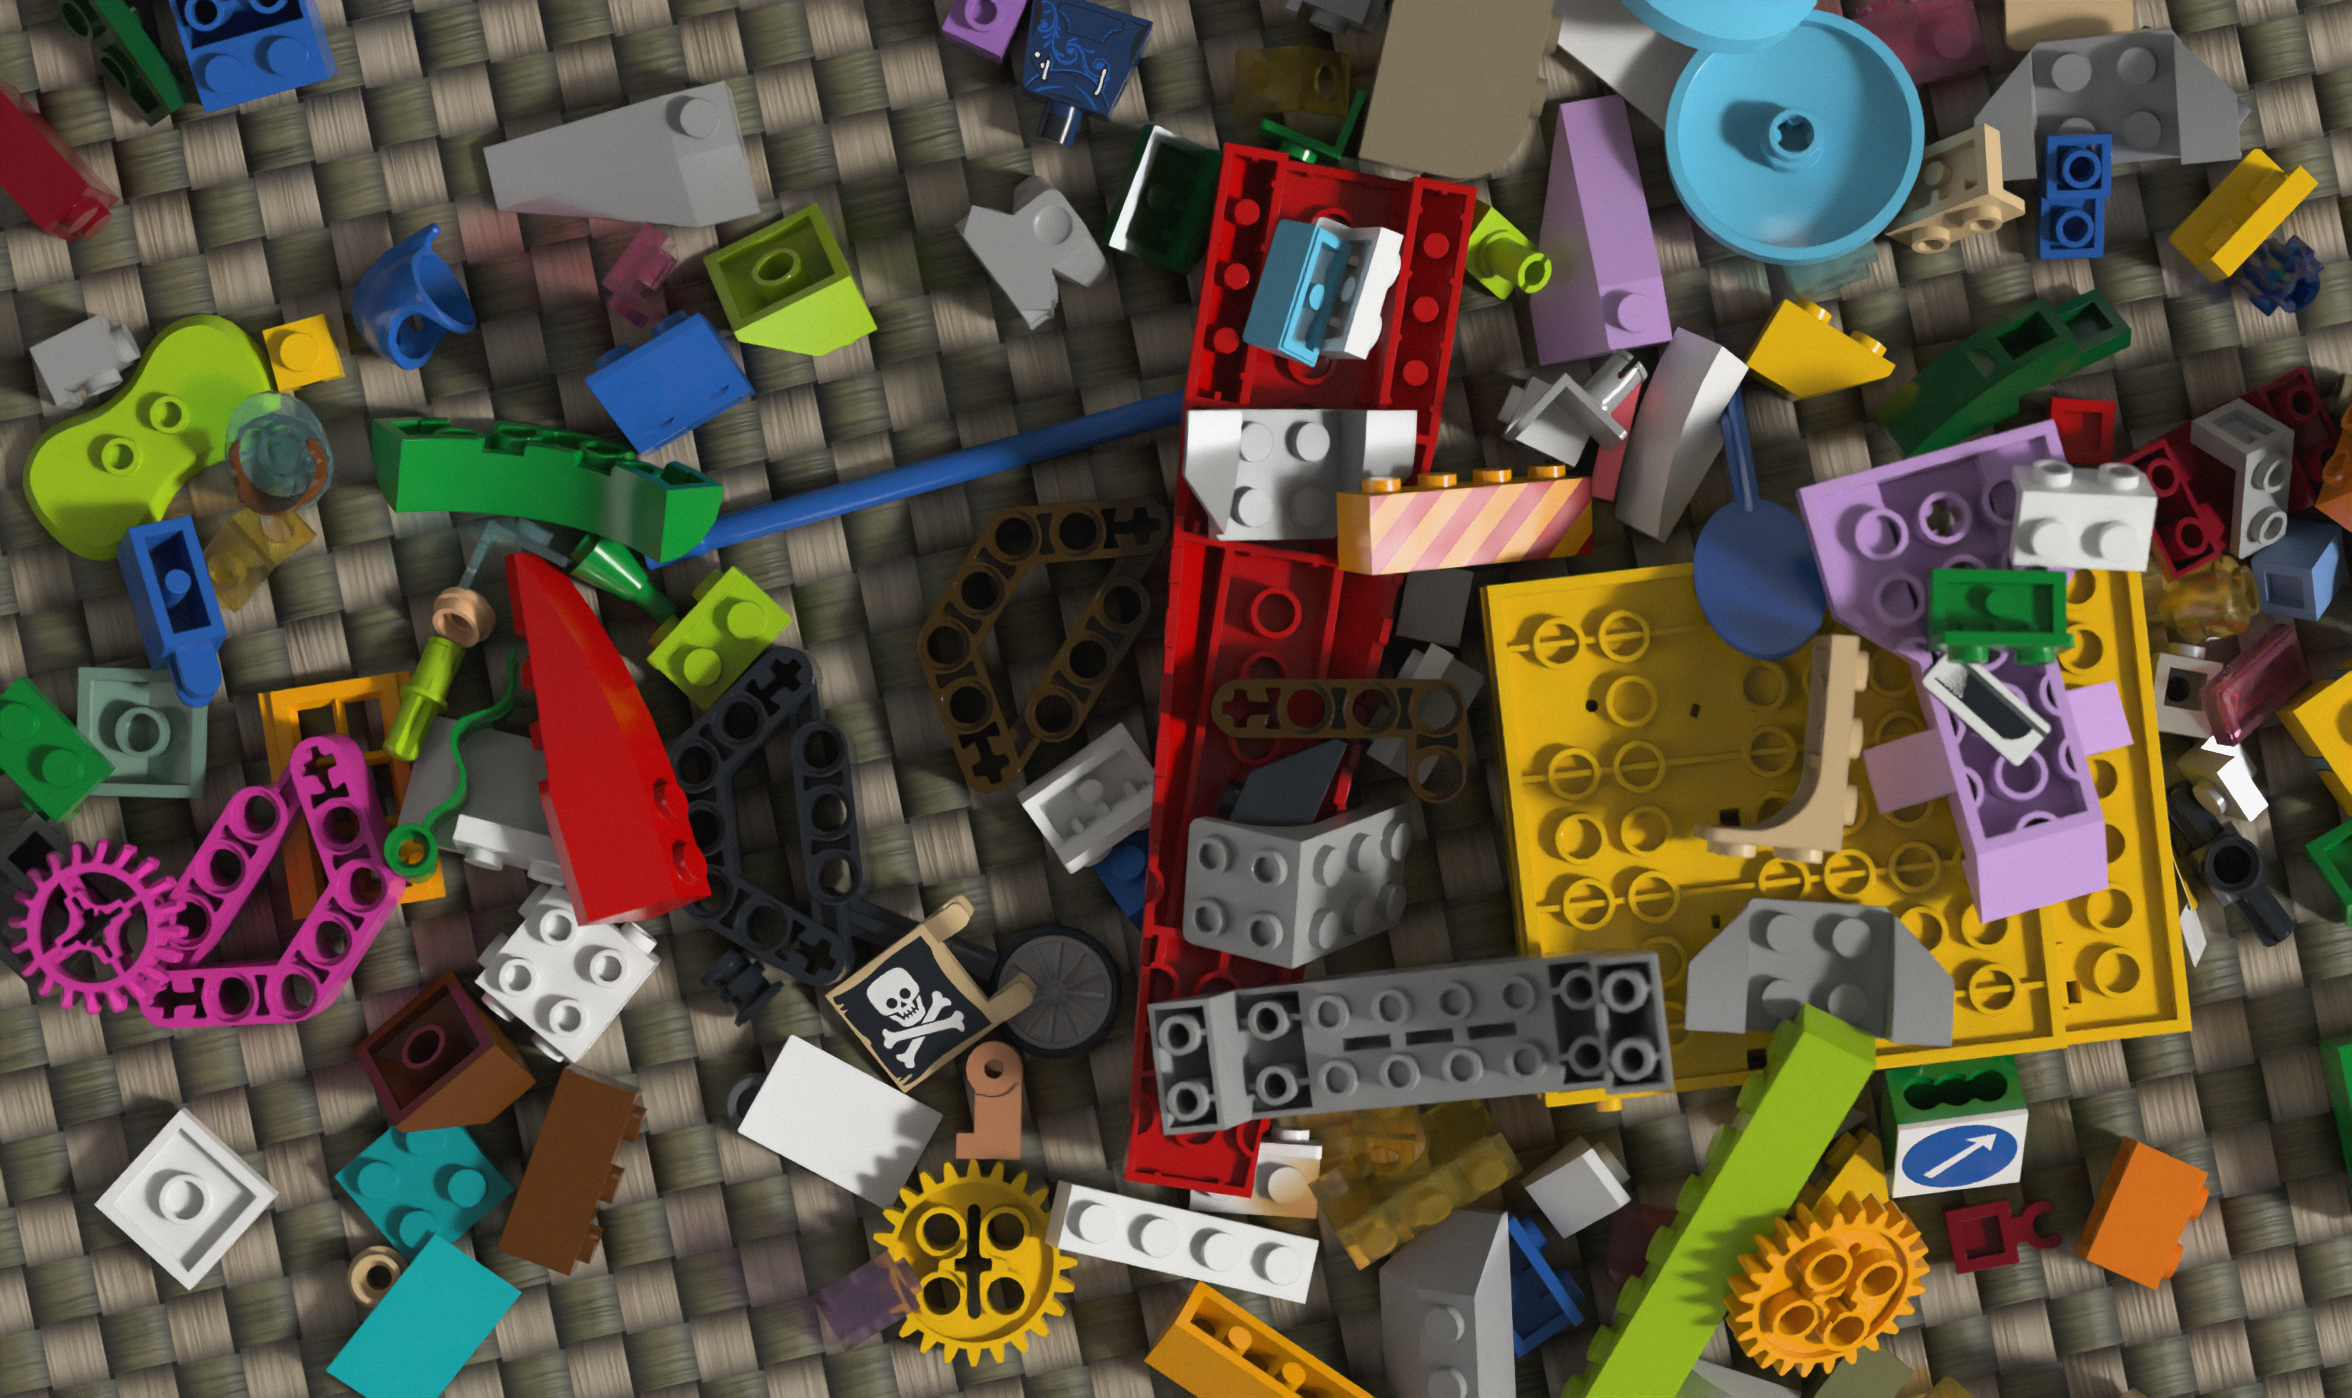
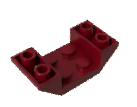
M2304 365L2207 410L2120 456L2114 462L2133 466L2139 472L2145 473L2157 496L2150 548L2167 583L2176 581L2222 556L2221 550L2230 546L2236 470L2190 443L2191 423L2193 420L2240 398L2295 431L2287 515L2316 504L2324 483L2322 479L2323 469L2328 460L2334 455L2340 438Z

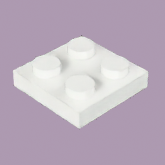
M183 1108L179 1110L94 1205L183 1286L191 1290L277 1197L279 1192L188 1109Z

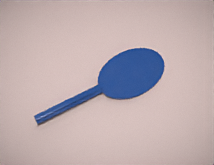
M1739 384L1720 416L1734 502L1719 509L1707 521L1700 533L1694 554V587L1700 608L1706 620L1724 642L1747 656L1757 659L1774 660L1798 652L1812 640L1824 618L1827 599L1805 524L1786 508L1774 502L1762 500L1759 497Z

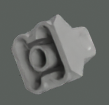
M1038 175L1028 177L1015 188L1013 215L995 208H982L972 205L970 213L954 225L970 251L1031 330H1034L1047 319H1054V308H1056V303H1058V285L1055 278L1086 289H1092L1105 281L1110 273L1105 257L1084 222L1065 197L1043 177Z

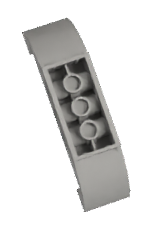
M1648 949L1559 951L1326 975L1205 993L1147 1005L1164 1135L1226 1130L1252 1119L1602 1087L1606 1088V1095L1674 1089L1657 952Z

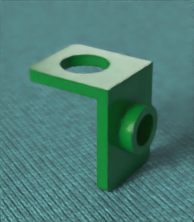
M1358 89L1335 147L1264 118L1260 124L1258 134L1281 143L1278 152L1289 153L1288 159L1314 164L1316 158L1338 166L1365 101L1367 91Z

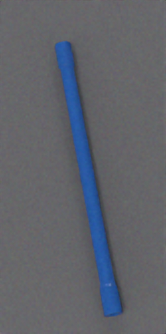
M1184 389L717 516L715 523L702 542L684 556L660 564L645 554L644 557L649 570H654L702 557L715 549L1181 423Z

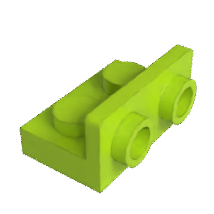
M732 566L725 574L718 567L715 568L691 594L699 603L681 621L673 614L648 641L655 650L646 661L653 668L659 669L705 712L738 681L794 620L739 567Z

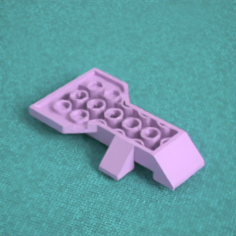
M2054 419L1807 486L1795 492L1832 619L1908 661L1928 728L1926 731L1861 751L1879 815L1948 796L1966 857L1961 863L1979 924L2108 888L2105 822L2086 757L2133 744L2115 680L2066 691L2056 656L2055 664L2018 665L2014 664V653H1988V662L1981 665L2051 728L2050 732L2019 766L2011 763L1926 688L1922 682L1925 676L1947 653L1928 652V571L1933 568L2067 571L2068 586L2075 571L2079 569L2012 565L2008 555L2017 496L2011 480L2013 467L2032 466L2038 460H2057L2066 463ZM1932 505H1939L1941 514L1948 511L1951 512L1955 524L1945 531L1946 537L1938 536V530L1931 531L1926 523V518L1933 513Z

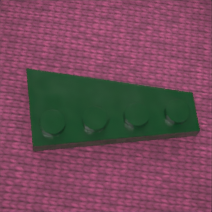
M57 0L60 12L57 19L73 38L77 37L84 42L92 41L100 50L96 54L97 66L150 127L192 100L185 90V81L180 70L171 60L161 56L147 36V26L143 17L132 5L124 3L123 0Z

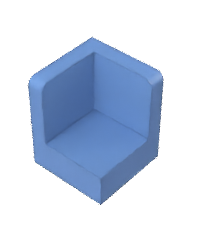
M2287 517L2285 535L2275 543L2258 550L2251 559L2258 612L2311 621L2319 620L2344 583L2347 575L2342 526Z

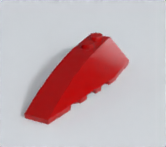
M512 553L505 556L504 561L515 633L527 641L529 656L526 658L525 664L520 665L523 688L535 694L539 721L529 725L532 748L538 751L544 750L548 778L538 782L540 801L578 927L650 920L711 896V890L706 877L707 863L702 851L696 845L687 815L689 807L686 795L677 783L674 770L652 716L619 652L588 603L551 554Z

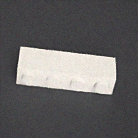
M1059 1180L1044 1243L1063 1250L1305 1304L1319 1241L1297 1234Z

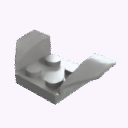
M2169 26L2040 39L1974 119V127L1985 123L2000 131L2003 181L2032 179L2039 176L2045 134L2110 132L2112 134L2111 164L2181 158V165L2241 159L2237 94L2189 51Z
M1186 410L1182 475L1208 514V540L1334 539L1338 534L1336 492L1361 490V479L1370 477L1401 478L1402 485L1412 474L1416 444L1417 410Z
M1750 897L1740 909L1739 914L1705 945L1687 965L1685 1030L1745 1033V1030L1775 1032L1783 1019L1792 1022L1803 1003L1806 1002L1874 1035L1875 1038L1885 1039L1891 1043L1951 1047L1954 980L1905 925L1882 905Z

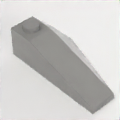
M725 81L662 95L483 148L497 209L500 212L606 219L639 224L641 222L698 229L761 214L732 90Z

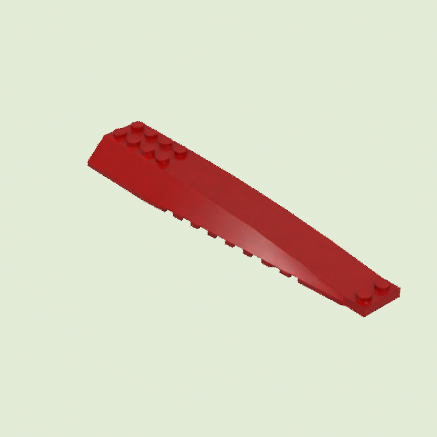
M1225 142L1182 403L1128 1106L1131 1111V1119L1121 1177L1128 1181L1252 1198L1261 1135L1269 1129L1271 1118L1252 1119L1226 1130L1164 1135L1147 1005L1205 993L1303 979L1307 963L1290 969L1191 944L1185 939L1183 934L1189 827L1193 820L1203 816L1221 818L1213 813L1217 797L1228 778L1237 781L1242 770L1325 738H1239L1229 736L1220 730L1213 720L1211 711L1212 700L1222 685L1237 679H1377L1384 646L1388 644L1393 619L1391 618L1398 589L1403 583L1405 572L1368 575L1339 570L1338 534L1334 539L1208 540V514L1182 475L1186 410H1417L1413 471L1401 486L1417 485V474L1430 473L1437 444L1478 187L1414 176L1406 181L1292 161L1288 160L1289 153ZM1325 217L1351 228L1383 227L1404 235L1398 253L1401 258L1400 270L1394 283L1387 289L1380 311L1382 319L1381 332L1374 346L1368 351L1366 359H1330L1318 355L1315 366L1309 367L1256 348L1243 341V333L1280 220L1286 219L1311 224L1314 218ZM1266 689L1269 702L1249 701L1247 690H1236L1233 701L1223 702V715L1234 717L1235 727L1238 728L1247 727L1249 716L1269 715L1266 728L1280 729L1281 724L1276 708L1281 689ZM1300 690L1293 694L1288 701V717L1298 727H1314L1324 717V701L1319 694L1312 690ZM1376 690L1363 691L1353 701V716L1364 727L1369 707L1373 705ZM1336 738L1347 743V747L1313 824L1347 811L1345 805L1354 769L1357 770L1363 746L1361 744L1362 738Z

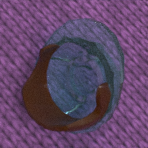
M268 390L252 394L234 409L226 432L225 458L227 473L236 488L240 503L246 505L254 513L267 516L289 515L313 507L331 486L335 463L327 435L320 421L308 405L288 393Z

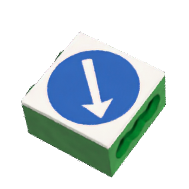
M2013 1054L1884 1071L1879 1139L1881 1140L1882 1154L1892 1198L2020 1182L2028 1111Z

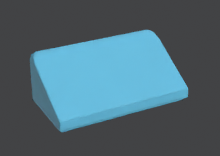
M1286 219L1280 220L1243 333V341L1256 348L1302 365L1314 367L1350 256L1352 244L1318 225Z

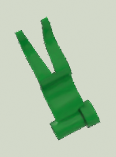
M514 647L510 648L507 656L508 685L503 698L493 707L462 717L452 727L449 741L455 763L460 772L456 791L450 799L430 811L421 825L415 823L402 824L393 829L386 838L384 855L392 871L407 882L421 884L432 878L436 871L439 855L434 834L440 826L460 814L469 801L471 785L460 756L462 743L476 731L505 722L514 712L518 699L516 674L519 668V660L515 659L517 652ZM419 852L424 854L423 858L417 863H405L406 858L412 853Z

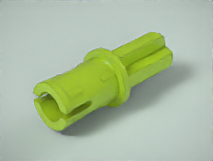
M430 636L428 638L420 662L409 684L402 685L399 690V695L403 698V701L383 743V751L392 758L405 763H411L418 758L437 714L446 713L448 703L445 699L448 695V690L467 654L466 651L462 650L461 646L438 636Z

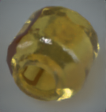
M2222 555L2180 579L2166 583V589L2158 593V609L2164 625L2167 628L2175 627L2178 634L2190 644H2200L2240 635L2248 628L2251 616L2257 615L2259 612V593L2251 570L2247 566H2239L2228 555Z

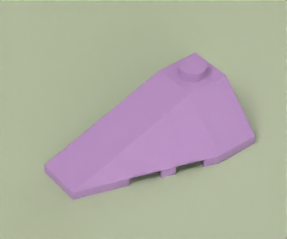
M1619 94L1560 104L1558 108L1547 193L1538 240V252L1549 258L1552 270L1547 284L1541 290L1530 293L1529 299L1539 367L1611 355L1617 348L1628 352L1663 346L1673 340L1662 274L1624 98Z

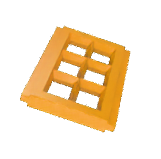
M411 670L258 694L272 782L278 781L290 762L293 750L298 743L302 742L297 711L332 706L336 732L349 736L345 703L379 698L386 739L403 701V698L399 695V690L402 685L409 684L412 677ZM383 750L362 753L367 766L385 763L390 765L397 815L385 818L389 830H393L398 824L415 760L411 763H405L392 758ZM335 757L317 760V767L320 772L328 771L331 767L336 766ZM345 786V792L349 794L347 786ZM348 808L350 822L337 824V828L341 835L344 837L352 836L353 840H355L359 834L360 822L356 813ZM303 810L295 829L282 848L293 920L307 919L325 891L320 855ZM439 848L437 867L432 878L421 884H413L406 881L404 894L398 904L446 897ZM419 852L412 853L406 858L405 863H417L423 858L424 854ZM364 867L359 873V889L365 897L376 901L381 894L382 884L373 885L371 870Z

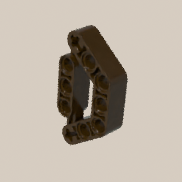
M1135 497L1011 507L1000 510L988 521L921 627L916 641L918 658L963 776L968 784L978 792L986 794L1000 793L1013 785L1041 740L1061 742L1072 737L1084 722L1146 624L1151 612V599L1141 581L1170 535L1171 523L1169 516L1160 503L1151 498ZM1139 509L1147 510L1150 520L1160 521V531L1150 533L1149 544L1137 545L1134 534H1116L1115 538L1119 547L1116 549H1104L1107 528L1101 514L1102 511L1116 510L1114 524L1134 521V511ZM1071 515H1086L1096 525V538L1093 544L1086 549L1071 550L1061 541V525ZM1012 519H1019L1028 523L1033 534L1029 549L1023 554L1016 556L1007 555L1002 552L996 540L997 531L1000 526ZM1117 559L1010 728L980 647L1032 565ZM976 573L991 575L998 585L996 601L984 610L971 608L963 597L965 581ZM1118 587H1127L1134 590L1141 600L1139 616L1128 624L1112 622L1104 611L1106 596ZM949 626L959 631L963 637L964 649L958 660L953 663L943 664L932 657L928 644L934 631L941 627ZM1083 641L1099 643L1107 655V664L1104 671L1094 678L1078 676L1070 664L1072 650ZM962 687H976L986 698V713L976 723L968 724L961 722L952 712V698ZM1049 695L1064 697L1072 707V720L1069 726L1060 732L1045 730L1036 718V709L1039 702ZM993 722H996L1000 735L987 737L991 750L995 755L1005 753L1009 759V765L1001 769L1003 780L993 783L989 774L978 776L975 771L974 764L983 760L978 741L973 742L966 748L961 738V734L980 732Z

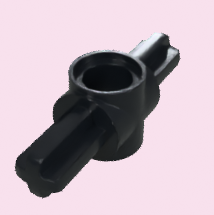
M2181 780L2165 790L2168 818L2189 845L2184 852V856L2191 864L2196 880L2212 892L2221 906H2227L2232 903L2263 946L2269 948L2288 938L2294 931L2295 924L2264 883L2269 872L2263 865L2258 848L2251 841L2243 838L2231 821L2221 824L2215 815L2207 811L2194 796L2193 786L2189 781ZM2231 846L2239 856V869L2231 879L2221 881L2214 872L2213 860L2220 849Z

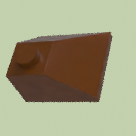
M451 968L353 1048L394 1126L402 1133L489 1123L537 1083L516 1044L461 977Z

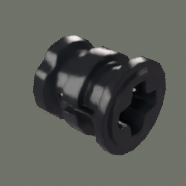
M735 944L699 980L705 987L709 985L714 986L720 993L716 999L724 1008L730 1004L736 1010L737 1016L734 1023L737 1027H740L773 1000L785 984L781 980L770 983L763 975L767 969L758 960L752 963L745 956L747 949Z

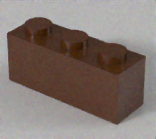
M573 1063L563 1068L497 1250L568 1276L578 1267L580 1261L587 1264L591 1263L603 1232V1228L593 1225L602 1201L612 1205L625 1173V1168L615 1165L624 1141L635 1144L646 1117L647 1108L638 1105L643 1089Z

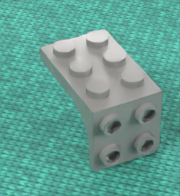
M1385 797L1321 822L1292 827L1247 825L1209 816L1193 820L1189 827L1183 917V934L1185 939L1191 944L1293 969L1399 925L1407 897L1405 887L1403 886L1405 855L1411 842V829L1407 824L1409 802Z

